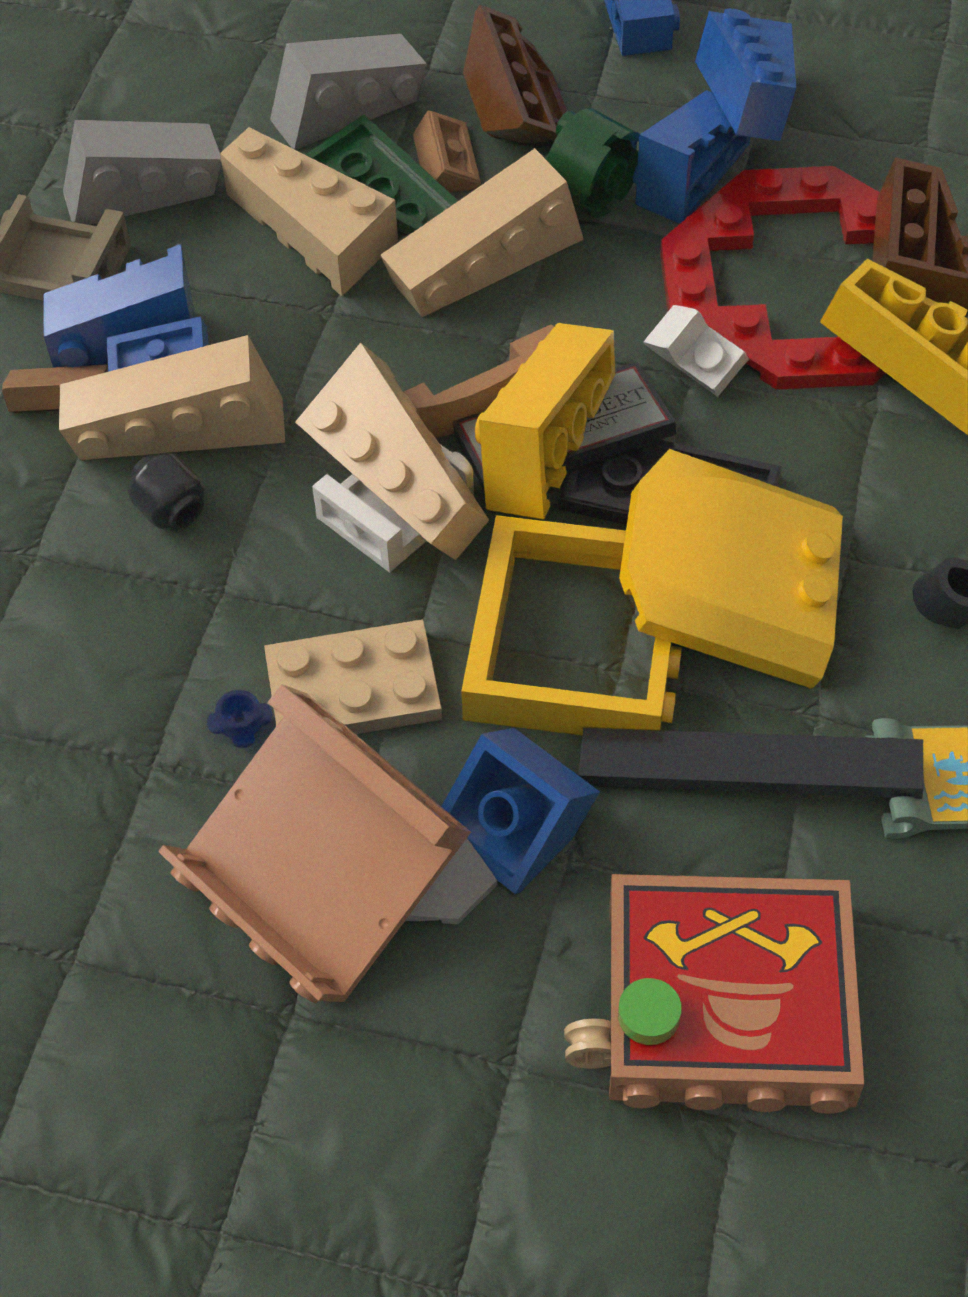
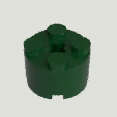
M585 108L578 113L567 111L557 123V137L549 154L544 158L567 181L573 205L595 218H601L612 211L605 206L614 197L622 201L634 183L633 176L638 165L639 152L637 150V142H639L640 133L594 108Z

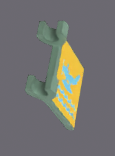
M891 718L874 720L872 723L874 736H866L868 738L923 739V798L916 799L907 796L891 798L889 802L891 813H883L881 816L885 838H906L927 830L968 829V725L907 726Z

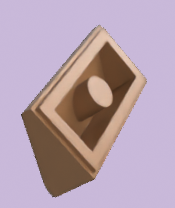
M427 111L413 134L420 166L449 193L477 189L481 185L466 122L433 111Z
M108 365L10 370L2 386V393L8 411L59 409L60 384L108 372Z

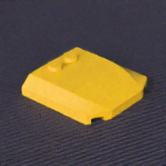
M669 449L640 480L631 493L619 579L624 593L632 595L639 612V616L635 619L638 631L811 689L814 688L823 678L834 647L843 516L833 506Z

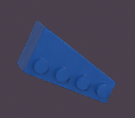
M732 8L725 9L724 13L709 11L695 63L736 135L780 141L796 91L792 23L752 18L748 13Z

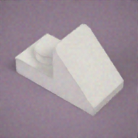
M678 305L672 306L644 341L648 348L717 397L749 359L745 351L710 328L698 310Z

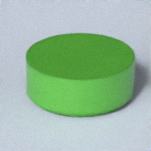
M654 978L639 979L628 985L623 991L619 1000L618 1020L622 1030L630 1039L645 1045L659 1044L671 1038L679 1026L681 1001L677 992L666 982Z

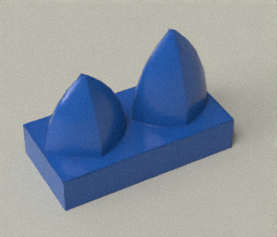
M199 316L107 337L108 372L208 346L207 326L202 317Z

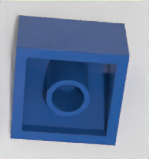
M510 728L481 734L441 807L471 831L467 839L495 878L514 894H517L574 838L600 791L517 729Z

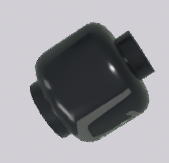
M162 453L157 456L148 455L138 461L131 472L132 479L128 487L129 499L157 528L166 529L173 527L174 529H181L192 523L202 512L204 507L203 497L205 495L204 483L178 455L174 453Z

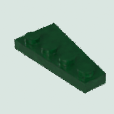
M364 114L305 154L394 199L397 230L407 235H410L458 202L452 194Z

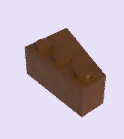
M895 157L877 198L873 262L926 288L925 297L937 303L949 304L952 301L968 310V237L961 236L955 220L958 210L942 168Z

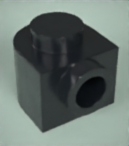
M947 558L916 580L912 590L913 600L918 611L926 619L933 623L960 629L968 623L967 560Z

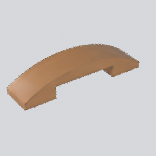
M550 324L511 342L510 361L436 395L432 394L425 383L408 389L404 393L408 395L417 409V414L435 438L454 434L453 421L486 411L498 396L500 389L510 382L520 365L528 360L536 350L538 343L546 338L554 326Z

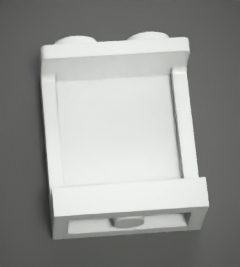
M441 445V450L451 466L457 470L474 496L473 469L470 463L460 453L451 452ZM326 474L312 486L317 518L389 573L427 541L353 474L341 484Z

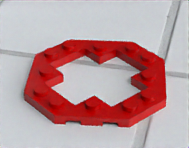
M835 166L741 171L661 239L660 257L667 310L669 311L673 305L698 310L710 328L745 351L749 358L746 364L761 373L760 380L776 390L874 385L886 373L840 337L772 340L766 304L718 306L710 251L752 249L754 231L751 216L838 212L845 244L874 243L877 198L880 192Z

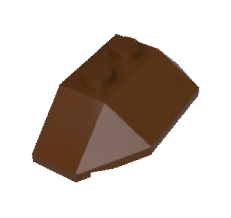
M479 5L475 11L463 75L483 131L493 138H504L519 144L555 141L557 137V123L562 115L567 112L552 71L536 47L521 34L523 28L516 18Z

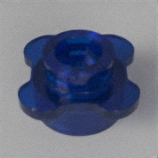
M233 690L224 694L218 700L215 709L216 713L208 716L207 726L211 733H222L231 738L234 746L246 748L254 743V735L260 727L271 722L273 718L272 709L268 704H259L258 699L248 691ZM237 717H245L241 722L235 721Z

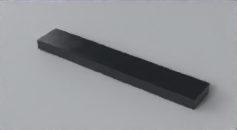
M583 728L578 776L592 786L886 798L907 796L922 799L924 790L923 739Z

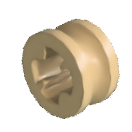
M583 1019L566 1026L564 1029L565 1040L572 1044L565 1051L567 1063L578 1068L587 1069L611 1066V1021L605 1019Z

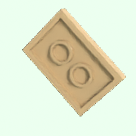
M423 619L264 645L272 696L281 684L305 692L355 734L442 720V709ZM274 709L277 726L284 716Z

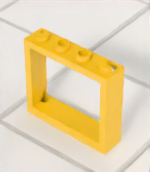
M496 515L461 690L464 721L583 736V728L660 730L661 722L672 723L676 693L665 692L667 678L678 679L682 647L671 646L672 642L655 637L647 700L492 681L515 557L621 570L626 530Z

